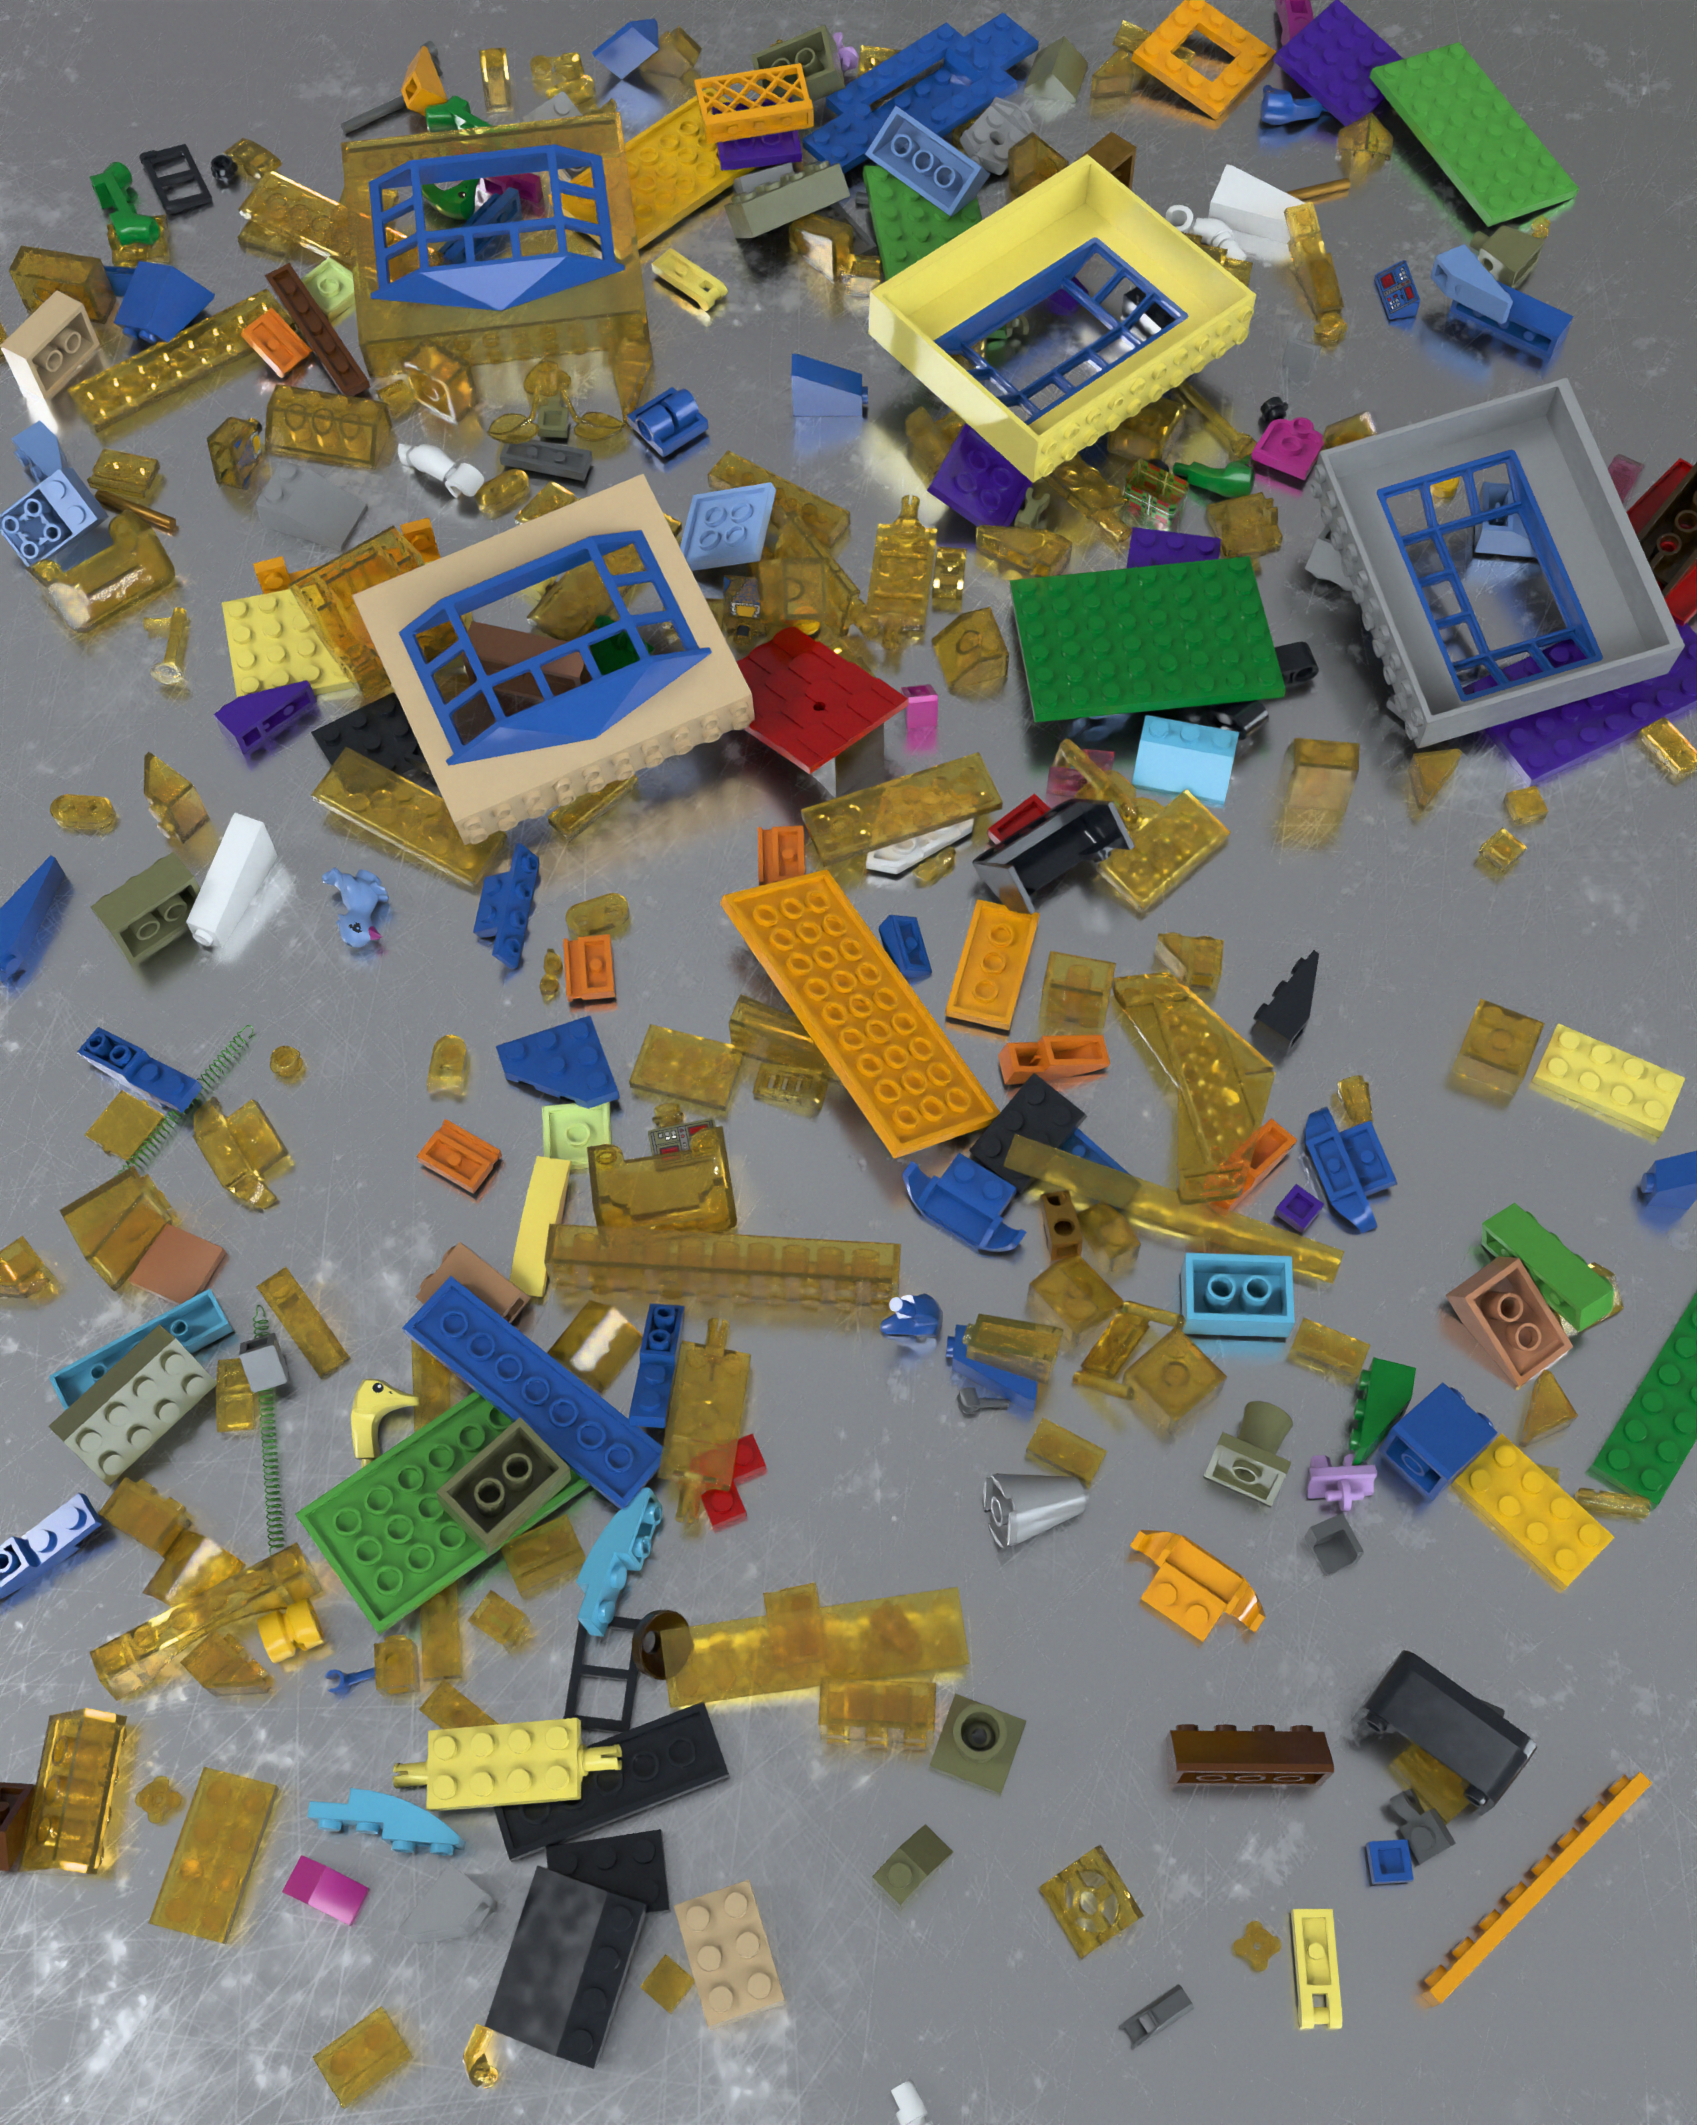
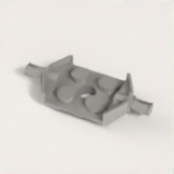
M995 97L986 111L968 130L964 131L960 138V143L968 157L985 170L1002 175L1037 134V130L1027 113L1034 106L1033 99L1029 102L1030 97H1025L1021 104L1018 105ZM990 138L998 140L1000 145L994 144Z

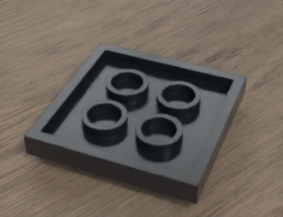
M394 692L311 732L314 741L353 805L423 772L404 759L415 735Z

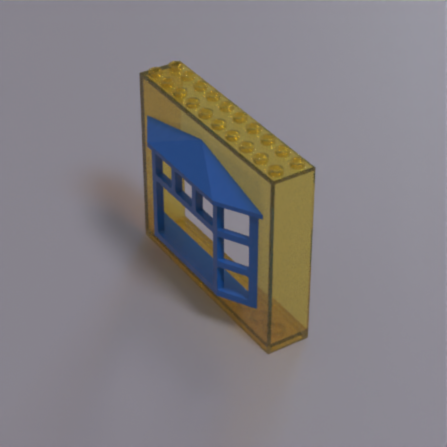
M620 112L341 143L358 339L370 378H385L390 375L399 374L412 375L417 372L443 371L459 367L471 368L485 364L498 365L511 361L525 362L530 359L556 358L572 354L583 355L598 351L610 352L615 349L624 348L637 349L651 345ZM591 166L594 188L561 181L558 177V170ZM549 171L554 209L553 217L426 231L421 185ZM412 186L413 195L411 198L386 211L383 210L382 189ZM560 193L595 200L598 224L565 217L563 215ZM414 210L416 233L387 248L385 224ZM556 229L559 252L521 256L519 233ZM565 229L600 236L603 260L568 252ZM510 234L512 258L475 261L473 238ZM464 240L466 263L429 267L427 244ZM418 246L420 268L390 283L388 260Z

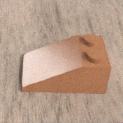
M1499 1256L1445 1295L1463 1325L1516 1386L1520 1387L1573 1348L1572 1343L1519 1258Z

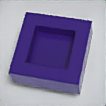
M1295 1184L1276 1207L1274 1214L1300 1233H1303L1320 1213L1324 1203Z

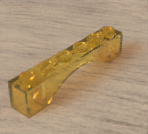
M296 1542L89 1653L100 1683L118 1701L152 1683L159 1672L176 1655L210 1632L252 1615L287 1609L288 1605L307 1597L310 1598L323 1590L311 1562Z

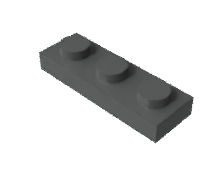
M508 435L500 454L501 465L582 481L585 480L593 459L592 451L512 435Z

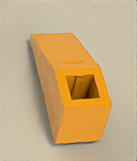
M422 46L408 66L401 87V93L407 108L425 117V109L428 105L444 104L448 99L429 50L426 46Z

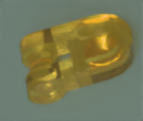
M577 75L551 86L546 92V97L550 100L564 91L576 107L588 102L595 96V82L590 76Z
M446 1035L435 1043L427 1078V1091L429 1093H439L440 1090H447L451 1094H463L468 1050L460 1037ZM442 1070H452L451 1077H441Z

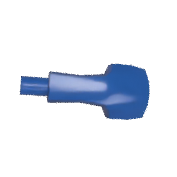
M1265 85L1263 88L1260 115L1263 122L1271 125H1284L1296 120L1318 118L1321 112H1329L1314 97L1294 99L1289 91L1276 89L1271 85Z
M923 1293L918 1296L908 1294L902 1298L894 1297L889 1303L890 1309L896 1313L882 1321L880 1329L886 1335L902 1334L918 1337L938 1336L942 1327L943 1312L933 1297Z

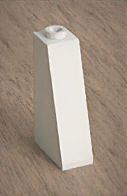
M1226 164L1215 190L1208 218L1223 221L1232 230L1303 248L1307 237L1312 238L1317 222L1312 220L1314 207L1229 164Z
M236 812L232 816L186 921L193 934V938L200 944L205 946L212 944L221 948L225 946L276 861L278 855L263 822Z

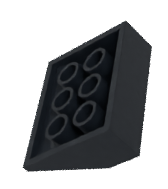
M537 1865L485 2027L556 2057L594 2069L600 2061L649 1901Z

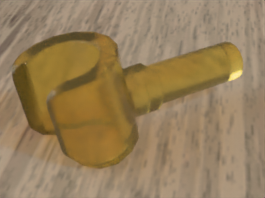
M1543 215L1537 217L1531 225V229L1534 231L1531 236L1542 239L1546 238L1549 234L1551 222Z

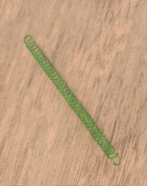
M247 1025V1026H245L241 1031L237 1032V1035H238V1036H234V1037H233L234 1041H229L230 1046H229V1045L225 1046V1049H226V1050H222V1051H221V1054H222V1055H217L218 1060H213L214 1065H213V1064H209V1068H210V1069H205V1073H206V1074H201L202 1079L197 1078V1081H198V1080H201V1081L205 1082L206 1084H208L209 1086H211V1084H209V1083L203 1078L202 1075H205V1076L209 1077L211 1080L215 1081V1080L207 1073V1070H208V1071H211L212 1073H214L216 1076L219 1077V1075L213 1071V1069L211 1068V1066H214V1067L218 1068L221 1072H223V1070H222L221 1068H219L214 1061L220 1062L222 1065H224L225 1067H227V1065L224 1064V1063L219 1059V1056L225 1058L228 1062H231V1061H230L228 1058H226V1056L223 1054V1051L226 1052V1053H228V1054H230L233 1058H235V1056L228 1051L227 1047H230V1048H232L233 1050H235L237 1053H239V1051L236 1050V1049L231 1045V1042L237 1044L240 1048H243V1047H242L240 1044H238V1042L235 1040V1037H236V1038H239V1039L242 1040L245 1044H247V1042L240 1037L239 1033H241L246 1027H251V1028H252V1033H251V1035H252V1034H253V1027H252L251 1025ZM172 1109L173 1112H168L169 1117H164L165 1122L160 1121L161 1127H160V1126H156L157 1132H156V1131H152V1132H151L152 1135H153V1137H152V1136H147L148 1141H143L144 1146H139L140 1151H138V1150L135 1151L136 1156L131 1155V1160H132V1161H130V1160H127V1161H126V1163H127L128 1166L122 1165V1168H123L124 1171L118 1170V1174H119L120 1176L114 1175V1179H115L116 1181H114V1180H109L111 1186H110V1185H105L106 1190H101L102 1195H97V1199H98L99 1201H97V1200H92V1202H93V1204H94L95 1206H93V1205H88V1206L85 1208V1210H84V1212H83V1217H84L85 1220H87V1221H93V1220H95L96 1217H97V1216H95V1218H93V1219H91V1220H89V1219H87V1218L85 1217V1211L87 1210V1208H88L89 1206L94 1207L95 1209H97V1210H99L100 1212H102V1210L94 1203V1201L100 1203V1204L103 1205L104 1207H107V1206L99 1199L98 1196H100V1197L106 1199L107 1201L111 1202V1201L104 1195V1193H103L102 1191H104V1192L110 1194L111 1196L115 1197V1195L112 1194V1193L109 1191V1189L107 1188V1186L110 1187V1188H112V1189H114V1190H116L117 1192H119V1190L111 1183V1181H112V1182H115L116 1184L120 1185L121 1187H124V1186L116 1179V1177H119V1178H121L122 1180H124L125 1182H128V1181L120 1174V1172H123V1173H125L126 1175L132 1177V1176L125 1170L124 1167H127V1168L131 1169L132 1171H134V1172L136 1173V1171L129 1165L128 1162H131V1163L135 1164L136 1166H138L139 1168H141V1167L133 1160L132 1157H135V1158L139 1159L140 1161H142L143 1163H145V1161H143V1160L138 1156V1154H137L136 1152H139V1153L143 1154L144 1156H146L147 1158H149V1156H147V1155L142 1151V1149H141L140 1147H143V1148L147 1149L148 1151H150L151 1153H153V1151H151V1150L147 1147V1145L145 1144V1142H147V1143L151 1144L152 1146H154L155 1148H157V1146H155V1145L151 1142V1140L149 1139V1137H150V1138H153V1139H155L156 1141H158L159 1143H161V1141H159V1140L155 1137V1135L153 1134V1132H154V1133H157L158 1135H160V1136H162L164 1139H166V1137L163 1136V1135L159 1132V1130L157 1129V1127L160 1128V1129H162V1130H164V1131H166L168 1134H170V1132L167 1131V1130L163 1127V1125H162L161 1123H164V1124L170 1126L172 1129H174V1127H172V1126L167 1122V1120L165 1119V1118H168V1119L172 1120L173 1122H175L176 1124H178V1122H176V1121L171 1117V1115L169 1114V1113H172V1114L176 1115L177 1117H179L180 1119H182V1117H180V1116L175 1112L174 1109Z
M257 1305L256 1316L253 1318V1321L255 1322L253 1324V1327L256 1328L253 1331L256 1334L254 1336V1339H256V1336H265L270 1334L269 1332H261L258 1334L255 1332L257 1329L266 1330L269 1328V1326L255 1327L256 1323L265 1324L269 1322L268 1320L255 1321V1318L258 1315L257 1309L259 1306L263 1310V1317H265V1311L261 1305ZM269 1388L258 1392V1396H260L258 1402L261 1403L258 1407L261 1409L259 1412V1414L261 1415L259 1420L262 1422L260 1424V1427L262 1428L260 1433L263 1435L261 1437V1440L263 1441L261 1446L264 1448L261 1452L265 1454L262 1456V1459L264 1460L262 1465L265 1467L263 1469V1472L265 1473L263 1478L266 1480L264 1482V1485L266 1486L264 1492L267 1493L265 1495V1499H267L265 1505L268 1506L265 1511L268 1513L266 1515V1518L269 1519L266 1524L270 1526L267 1528V1531L270 1533L267 1536V1538L270 1539V1541H268V1545L271 1546L269 1549V1553L271 1559L274 1562H280L283 1559V1553L281 1552V1559L279 1561H276L271 1556V1548L283 1547L284 1544L271 1545L270 1542L273 1540H283L284 1538H270L269 1535L283 1533V1531L278 1530L271 1532L269 1531V1528L283 1526V1524L269 1525L268 1522L272 1520H282L283 1518L276 1517L271 1519L268 1518V1515L282 1513V1511L279 1510L269 1512L267 1511V1509L270 1507H280L281 1504L267 1505V1502L281 1500V1498L276 1497L269 1499L266 1497L269 1494H279L280 1491L267 1492L266 1489L280 1487V1485L274 1484L268 1486L265 1484L268 1481L280 1480L279 1478H265L266 1475L279 1474L278 1471H273L269 1473L265 1472V1469L279 1467V1465H264L265 1462L278 1461L277 1458H272L268 1460L264 1459V1456L277 1455L278 1452H263L265 1449H275L278 1446L271 1445L265 1447L263 1446L265 1442L272 1443L276 1442L277 1440L262 1439L264 1436L276 1435L275 1432L267 1434L262 1433L263 1430H273L276 1428L275 1426H268L265 1428L262 1427L263 1423L276 1422L275 1420H261L262 1417L275 1416L274 1413H269L265 1415L261 1414V1411L263 1410L271 1411L275 1409L274 1407H267L264 1409L260 1407L262 1404L274 1403V1401H260L261 1398H272L274 1396L273 1394H267L263 1396L260 1395V1392H271L274 1390L273 1388Z

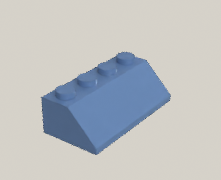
M897 106L894 107L865 153L871 160L951 217L976 197L990 175L979 164Z

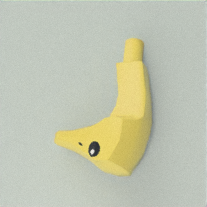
M372 1378L362 1380L355 1393L351 1409L355 1459L361 1460V1469L381 1456L378 1428L382 1417L395 1409L406 1406H418L420 1403L418 1396L396 1389L384 1380Z

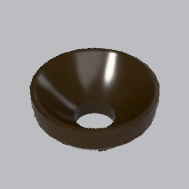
M666 1609L655 1610L648 1613L637 1625L632 1638V1656L636 1667L644 1675L658 1680L670 1679L682 1670L690 1655V1627L685 1618L678 1612ZM652 1631L655 1636V1643L652 1650L647 1653L643 1642L646 1634Z

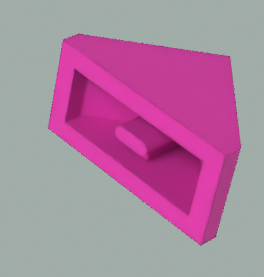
M932 685L900 687L901 694L909 699V705L903 709L906 728L937 726L938 695Z
M301 1855L282 1892L351 1926L370 1889L328 1866Z

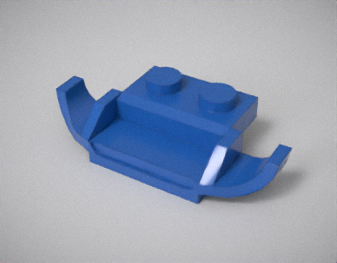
M1327 1106L1310 1113L1305 1129V1143L1331 1205L1340 1215L1349 1219L1361 1233L1377 1228L1375 1217L1366 1196L1397 1185V1180L1371 1120L1338 1132Z
M958 1153L941 1178L934 1175L931 1179L913 1161L910 1162L902 1173L908 1194L921 1212V1216L977 1251L979 1249L992 1252L1010 1251L1018 1246L1027 1233L1023 1229L1015 1230L1003 1223L1004 1218L1000 1216L1016 1194L1017 1188L961 1153Z

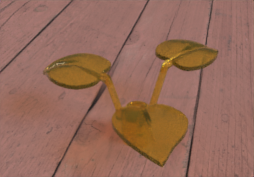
M544 357L533 367L523 383L524 390L534 395L530 415L527 418L518 413H508L499 416L491 423L486 433L492 439L507 444H520L533 439L539 432V426L533 423L536 417L539 396L553 397L558 394V390L561 392L574 422L577 423L574 427V433L580 439L589 442L603 441L621 432L625 428V424L617 418L601 412H587L582 418L577 416L566 392V389L571 385V377L565 371L559 369L555 361L547 360Z

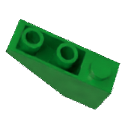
M1373 1357L1369 1369H1362L1357 1389L1363 1391L1362 1399H1357L1353 1413V1420L1359 1421L1358 1428L1352 1429L1348 1444V1450L1354 1451L1352 1466L1361 1465L1389 1434L1392 1427L1404 1417L1412 1399L1416 1368Z

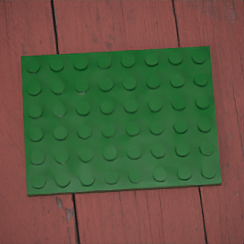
M1250 556L1010 580V594L1034 722L1281 698L1285 695L1283 677Z

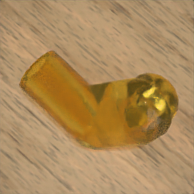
M475 2024L463 2053L462 2061L469 2082L475 2087L482 2086L488 2089L495 2084L498 2077L497 2069L489 2065L485 2055L494 2031L479 2024Z

